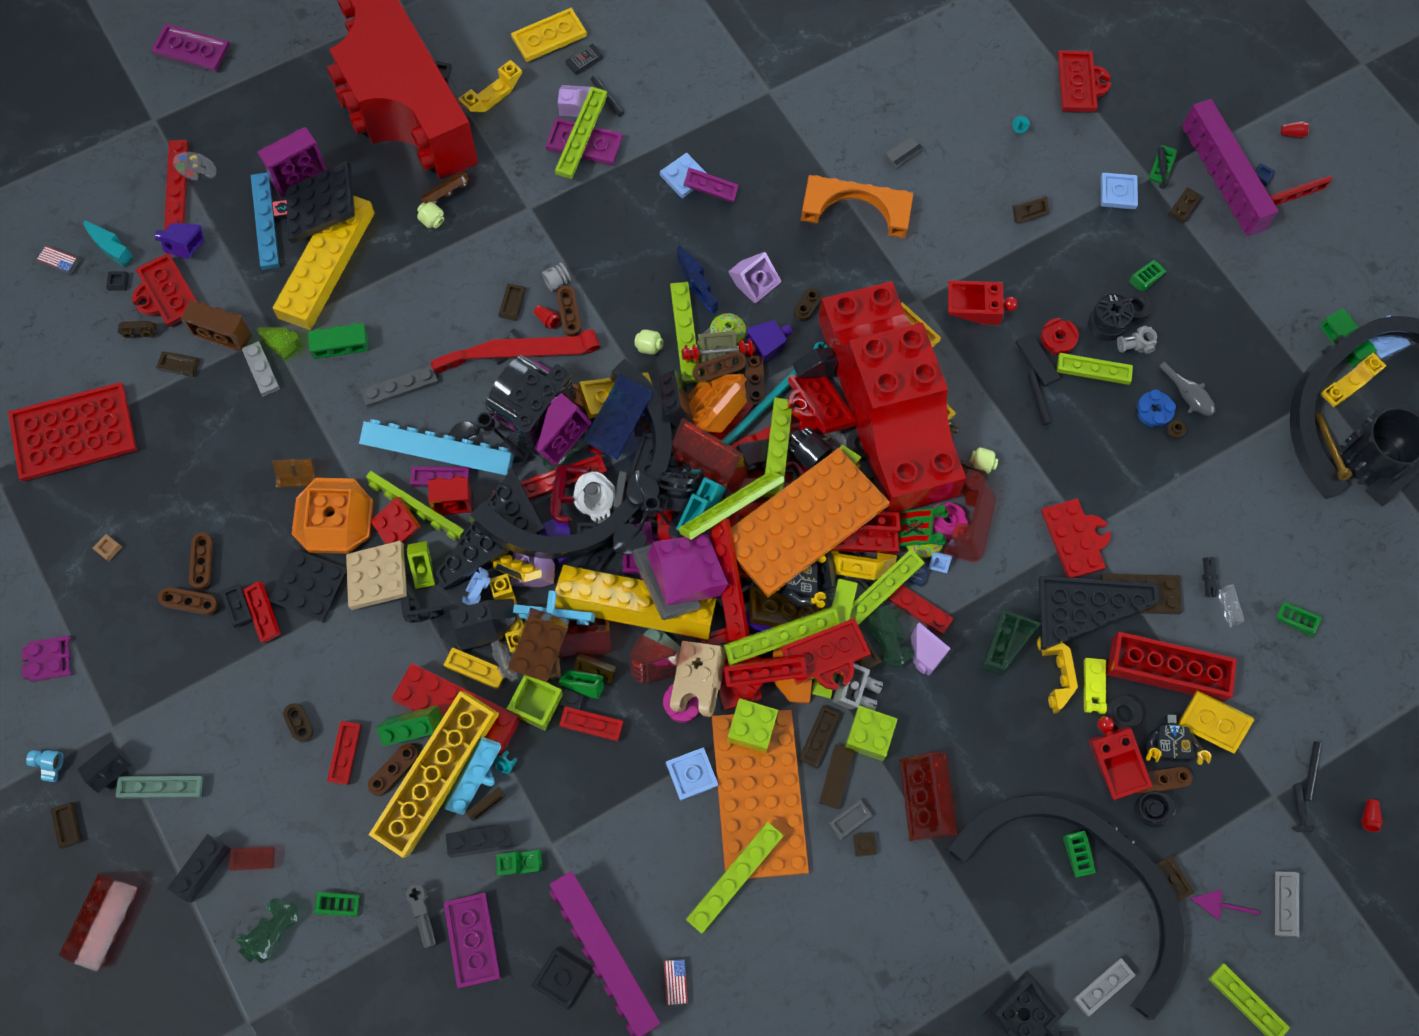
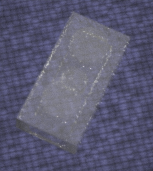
M1234 584L1226 585L1219 591V599L1224 605L1225 619L1229 622L1230 628L1238 627L1245 620Z
M498 640L491 643L494 651L492 656L499 665L497 667L499 674L503 678H508L511 682L518 679L517 673L508 669L511 658L508 649Z

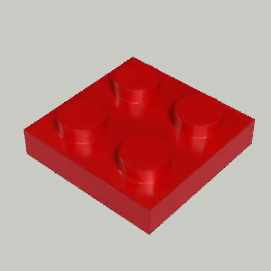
M396 497L371 520V523L385 544L401 541L404 544L421 528L401 497Z

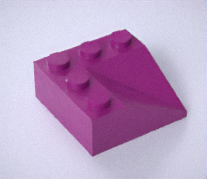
M306 127L296 130L287 137L281 138L257 152L271 183L281 197L286 195V188L291 185H295L327 170L317 143Z
M560 393L559 396L552 399L548 407L540 438L536 441V446L533 449L555 467L592 423L573 402Z
M707 533L700 534L691 540L687 537L656 541L653 542L647 553L666 606L721 596L728 585Z

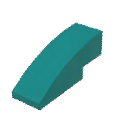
M85 220L83 224L99 249L115 263L125 268L133 257L128 248L121 245L122 243L114 233Z
M704 477L697 494L691 495L676 530L679 531V527L718 504L727 487Z

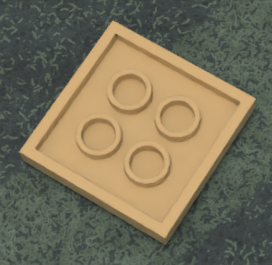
M401 541L346 554L348 607L351 610L407 596L404 544Z

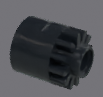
M806 427L804 430L798 429L789 439L791 444L788 445L787 450L806 469L810 470L829 456L833 448L810 427Z

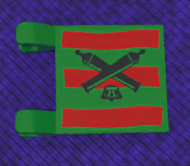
M939 505L934 508L900 511L901 531L898 532L899 547L926 544L945 545L946 537H943V533L933 534L934 517L945 518L948 516L946 507Z

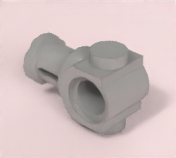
M1142 326L1132 336H1119L1117 338L1118 349L1121 353L1129 349H1134L1140 353H1152L1156 350L1157 334L1152 327Z

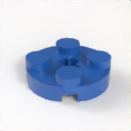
M1155 389L1145 393L1139 399L1136 407L1138 410L1137 415L1149 427H1163L1173 418L1176 404L1168 395ZM1151 406H1157V407L1159 408L1160 412H1159V411L1153 412V411H1152L1153 407H1151Z

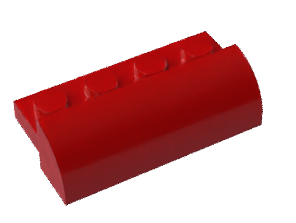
M880 512L830 551L897 554L899 552L898 532L901 531L899 512Z

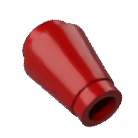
M1300 121L1281 126V136L1303 138L1308 135V122Z
M541 305L535 307L534 314L546 328L555 329L559 325L560 317L556 312Z
M1369 799L1365 806L1361 824L1363 829L1367 831L1378 832L1383 826L1380 802L1377 800Z

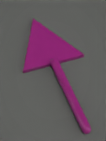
M1222 889L1190 898L1219 921L1221 907L1260 915L1258 910L1221 903Z

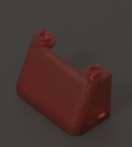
M967 469L965 473L966 480L959 495L962 494L964 496L966 506L974 507L970 525L961 523L955 526L951 539L945 545L943 554L970 562H977L982 558L985 551L996 497L985 477L980 472Z

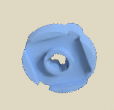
M482 567L478 568L480 573H474L465 590L469 593L467 597L463 596L462 602L467 605L479 603L481 598L479 594L482 588L486 589L490 582L488 570Z

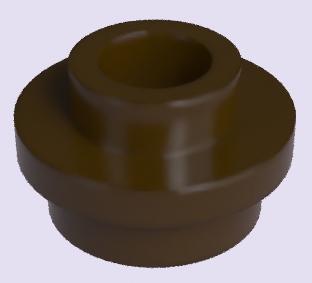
M1174 420L1169 423L1167 431L1172 438H1181L1186 434L1187 428L1182 421Z

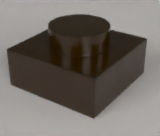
M874 833L853 835L855 857L877 854Z

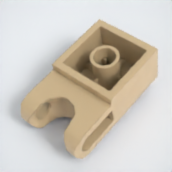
M682 641L670 701V707L674 712L684 711L688 701L692 697H697L699 699V712L707 717L713 715L726 660L724 648L717 645Z

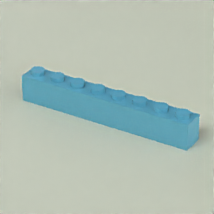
M370 419V422H363L359 444L507 475V471L512 468L515 454L509 453V448L499 447L498 450L491 449L492 445L480 443V446L473 445V441L462 439V442L454 441L455 437L448 435L439 438L436 437L437 433L425 431V434L418 433V429L407 427V430H402L400 425L389 423L388 426L381 425L382 421Z

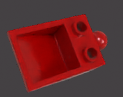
M948 280V314L979 324L1000 325L1004 315V308L1007 311H1014L1018 306V302L1014 297H1007L1003 300V282Z
M1108 716L1101 717L1097 725L1105 734L1090 738L1088 741L1112 799L1116 800L1153 787L1132 729L1125 726L1112 731L1114 721ZM1126 738L1128 744L1123 745L1122 740ZM1107 744L1109 750L1103 751V746Z

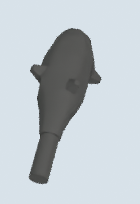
M1166 362L1159 366L1172 379L1181 397L1190 406L1189 413L1197 412L1208 417L1215 413V404L1204 389V383L1197 384L1192 380L1186 379L1177 374Z

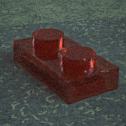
M275 848L230 849L229 870L274 869Z

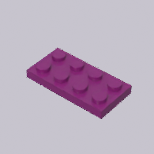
M165 23L151 51L157 56L217 72L230 47V43L224 39Z
M555 118L546 143V150L562 154L575 122ZM594 127L581 158L613 166L623 138L622 133Z
M486 893L443 902L457 989L501 979Z

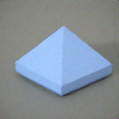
M933 551L928 569L947 573L952 556Z

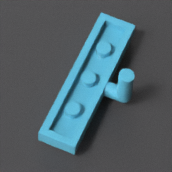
M549 591L547 608L514 604L513 613L519 615L521 619H526L531 607L566 619L568 624L569 620L577 621L578 625L588 626L589 623H595L596 615L593 613L555 609L556 591Z
M484 737L480 738L444 803L446 810L464 815L480 784L487 786L495 784L490 767L501 749L500 743Z

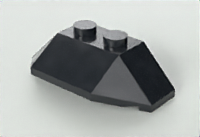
M513 599L487 600L448 611L437 618L440 638L461 651L500 641L512 623L517 619L516 614L513 613Z

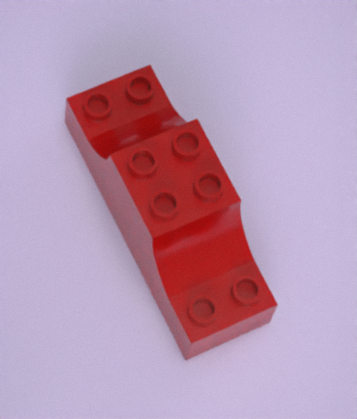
M337 0L345 19H351L344 22L348 35L336 46L329 49L334 64L326 68L333 84L337 87L334 91L342 108H347L350 112L348 116L357 135L366 132L372 144L382 141H401L414 145L419 149L416 152L424 170L427 171L434 168L440 180L478 164L469 121L399 0Z
M893 281L822 298L818 321L828 348H833L838 359L835 370L850 412L857 420L855 427L876 487L890 502V505L884 509L885 512H900L959 496L966 476L951 437L947 415L948 387L923 322L913 325L909 322Z

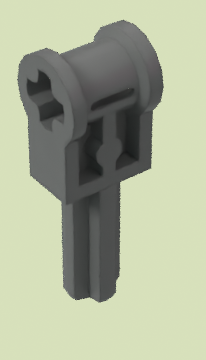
M412 885L406 891V899L411 903L423 947L429 948L434 946L436 941L426 902L428 893L420 885ZM415 891L421 893L418 896V900L412 898L415 895Z

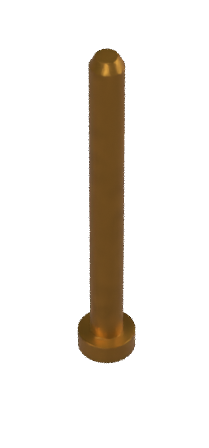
M1318 412L1315 414V419L1338 469V479L1347 480L1352 476L1351 470L1345 467L1324 417Z

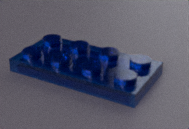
M619 375L583 442L618 460L654 393Z

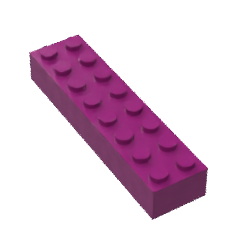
M1209 99L1194 104L1182 124L1183 131L1191 140V144L1198 152L1200 160L1205 164L1207 172L1212 176L1216 187L1223 195L1224 201L1229 205L1232 215L1239 222L1241 230L1244 231L1247 237L1265 231L1279 212L1213 100Z
M570 871L550 884L552 888L549 891L556 904L561 903L563 907L560 909L562 916L567 923L571 921L574 927L570 930L578 942L582 940L585 945L581 949L588 960L593 959L595 965L592 968L599 980L601 978L605 980L606 985L603 987L609 998L614 997L617 1001L614 1007L621 1018L625 1016L629 1023L625 1026L630 1035L644 1036L660 1026L658 1018L574 873Z

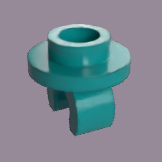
M1017 116L1012 122V128L1017 133L1026 132L1030 126V122L1025 116Z
M505 751L503 755H498L494 760L496 769L505 774L512 771V767L515 766L517 758H514L512 761L507 759L508 751Z

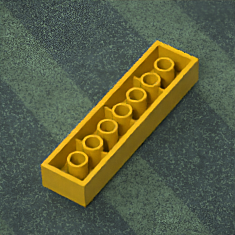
M353 196L354 217L313 234L273 306L278 319L311 331L375 214L370 201Z
M563 565L555 589L557 592L555 609L590 612L596 615L595 618L709 639L716 606L715 597L698 600L701 606L700 610L662 620L643 580Z
M460 691L369 835L402 858L410 856L457 782L480 738H485L499 713L469 693Z

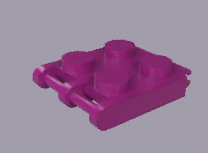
M70 636L28 642V646L22 647V661L29 662L22 664V678L29 679L31 682L71 676L72 671L69 670L71 653H69L68 643L71 641ZM62 643H64V653L62 650ZM63 660H65V671H63Z

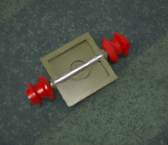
M735 331L698 334L699 348L695 344H693L692 348L685 345L681 353L682 359L686 363H689L690 359H693L696 363L699 357L701 363L735 351L752 357L756 352V347L751 339H748L747 343L740 340L737 346ZM734 357L733 363L737 364L738 359ZM717 363L716 369L719 370L721 365Z

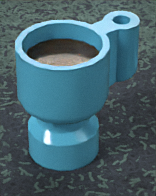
M31 750L27 755L26 763L27 766H39L41 768L42 781L56 782L64 757L62 752L46 750L42 753L41 751Z

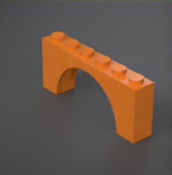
M809 175L801 221L818 223L824 210L831 204L844 199H858L872 204L883 214L888 226V236L906 237L913 199L912 192Z

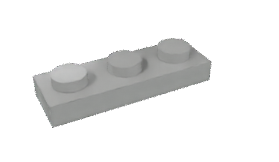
M258 341L241 348L261 395L266 396L280 390L260 342Z
M1275 872L1276 936L1299 937V873Z
M1119 958L1076 995L1073 1000L1083 1013L1089 1017L1136 975L1123 959Z

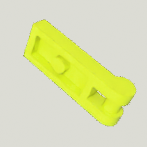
M1085 658L1084 712L1091 713L1092 711H1097L1099 714H1106V660ZM1092 699H1098V704L1093 703Z

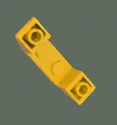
M509 60L498 69L499 78L478 94L470 89L458 98V101L470 112H486L512 92L522 74V70L512 60Z
M1372 353L1338 382H1334L1320 394L1335 407L1364 386L1383 370L1386 365Z
M831 551L834 574L870 580L879 579L896 563L897 555L878 552L876 559L839 554V551Z
M508 574L491 578L489 583L494 599H513L514 604L517 605ZM517 614V619L505 633L511 653L515 648L523 627L522 619Z
M1040 636L1037 640L1039 650H1041ZM1064 643L1047 650H1041L1042 656L1058 655L1056 662L1058 668H1061L1062 673L1060 683L1064 689H1055L1048 697V703L1050 708L1053 709V714L1058 713L1065 706L1078 688L1071 649Z

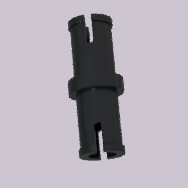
M1205 557L1202 559L1204 569L1202 580H1204L1205 597H1210V595L1211 597H1217L1216 580H1218V574H1216L1215 558L1210 557L1209 560V557Z

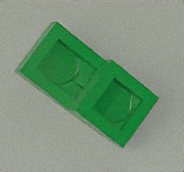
M541 850L496 854L497 876L542 872Z

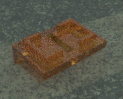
M312 459L272 461L276 475V487L308 486L316 478ZM292 465L295 466L297 473L296 477L294 476Z

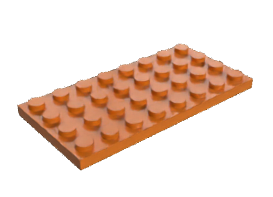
M838 448L731 527L736 560L764 594L770 597L890 505V502L843 451Z
M792 710L778 711L766 754L727 742L734 714L712 716L725 871L768 821L784 836L748 879L808 874Z

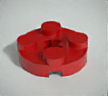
M1056 318L1046 323L1040 337L1043 345L1053 355H1059L1074 349L1078 341L1079 332L1072 322ZM1056 333H1058L1059 335L1063 334L1064 337L1062 339H1058L1056 337Z

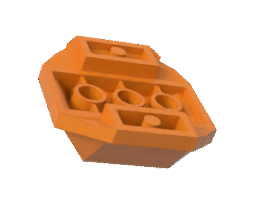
M727 374L711 379L708 382H699L688 394L692 421L678 427V429L686 434L722 432L747 403L745 388L747 379L743 374Z
M315 478L296 497L292 535L309 553L348 554L363 542L365 543L371 539L374 501L355 479ZM329 512H335L333 516L327 517Z

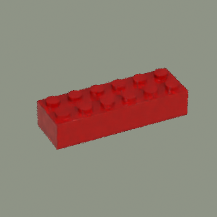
M1118 632L1112 637L1107 675L1194 695L1198 690L1218 701L1225 702L1233 697L1237 659Z
M411 663L391 698L394 703L411 712L438 705L444 717L460 691L467 692L499 713L485 738L500 743L501 749L497 755H502L520 723L519 716Z

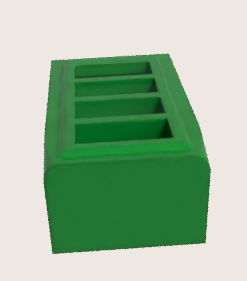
M1161 145L1160 147L1165 148V159L1168 162L1166 163L1167 173L1165 175L1166 179H1168L1177 150ZM1157 152L1148 180L1161 184L1162 176L1155 174V172L1160 173Z
M1152 260L1133 274L1129 282L1137 290L1145 291L1167 271L1155 260Z
M1283 602L1276 617V620L1312 638L1322 619L1321 616ZM1287 609L1290 611L1288 618L1284 617ZM1294 613L1298 615L1295 621L1291 620ZM1302 617L1305 618L1303 624L1299 623ZM1309 621L1313 623L1311 628L1307 626Z
M566 669L559 680V685L598 699L604 689V679L601 675Z
M1081 831L1062 837L1075 878L1096 873L1086 832ZM1073 840H1080V843L1073 845ZM1081 847H1082V849H1083L1082 852H1078V853H1075V852H1074V849L1081 848ZM1085 856L1086 860L1077 862V857ZM1081 865H1088L1086 869L1079 870L1078 868Z
M317 892L313 915L357 917L360 895ZM322 899H327L325 910L321 909ZM331 899H335L334 910H330ZM340 899H344L343 911H338ZM348 899L353 900L351 911H347Z

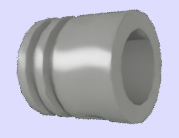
M562 263L541 273L545 284L551 292L562 287L563 284L566 285L567 282H571L570 275Z

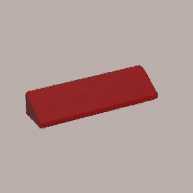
M1332 176L1317 178L1269 196L1275 206L1326 189L1333 178Z
M805 654L743 661L732 665L729 663L724 664L726 686L733 687L807 677Z

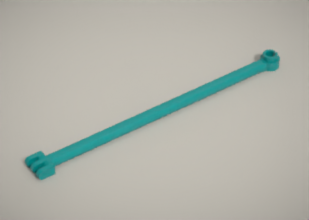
M818 342L814 345L813 350L818 347L823 348V346L828 348V346L824 345V342ZM795 369L689 473L700 475L774 402L775 397L778 398L790 387L788 383L789 376L796 374Z

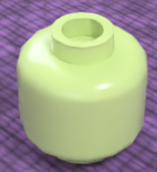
M434 202L422 203L417 209L418 220L429 229L438 228L444 221V212Z
M645 329L636 335L635 347L640 353L655 355L662 349L663 339H661L657 331Z
M979 447L976 451L973 450L969 463L973 464L974 468L986 471L989 474L992 469L996 470L998 459L995 458L994 451Z

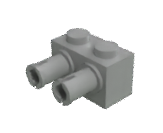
M853 663V678L845 687L843 685L842 675L840 676L839 688L835 692L832 703L848 709L862 706L875 710L876 706L873 705H877V700L865 697L862 694L864 688L879 694L882 690L879 686H883V682L868 677L869 669Z

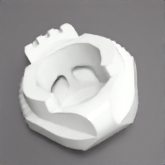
M589 472L583 474L575 485L574 504L579 511L591 516L594 522L600 524L610 516V508L614 504L616 488L601 473Z

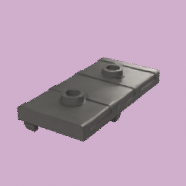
M652 545L633 551V559L662 620L700 610L701 606L698 600L666 606L647 556Z

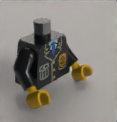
M822 556L817 561L820 563L825 562L826 556ZM813 563L781 588V595L798 607L813 606L814 604L820 608L824 607L825 602L819 600L826 599V596L823 592L817 593V563Z
M1165 715V725H1160L1151 731L1145 741L1148 753L1146 760L1148 761L1151 759V761L1189 763L1197 757L1199 765H1202L1203 759L1210 764L1211 753L1203 750L1187 726H1177L1176 715Z

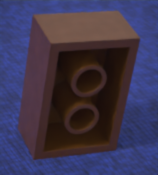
M190 300L181 317L182 322L193 337L243 353L241 348L247 345L252 335L240 314L235 312L232 314L228 313L220 307H210L202 301L195 302Z
M530 607L509 660L508 669L547 682L568 630V620Z

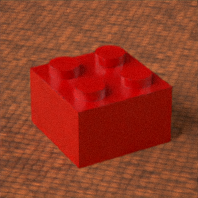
M455 476L453 479L437 477L433 480H428V501L432 510L440 515L473 512L472 489L468 478Z

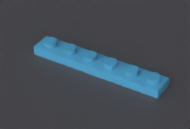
M267 173L251 175L260 267L262 270L279 268L276 225L272 210L271 181Z

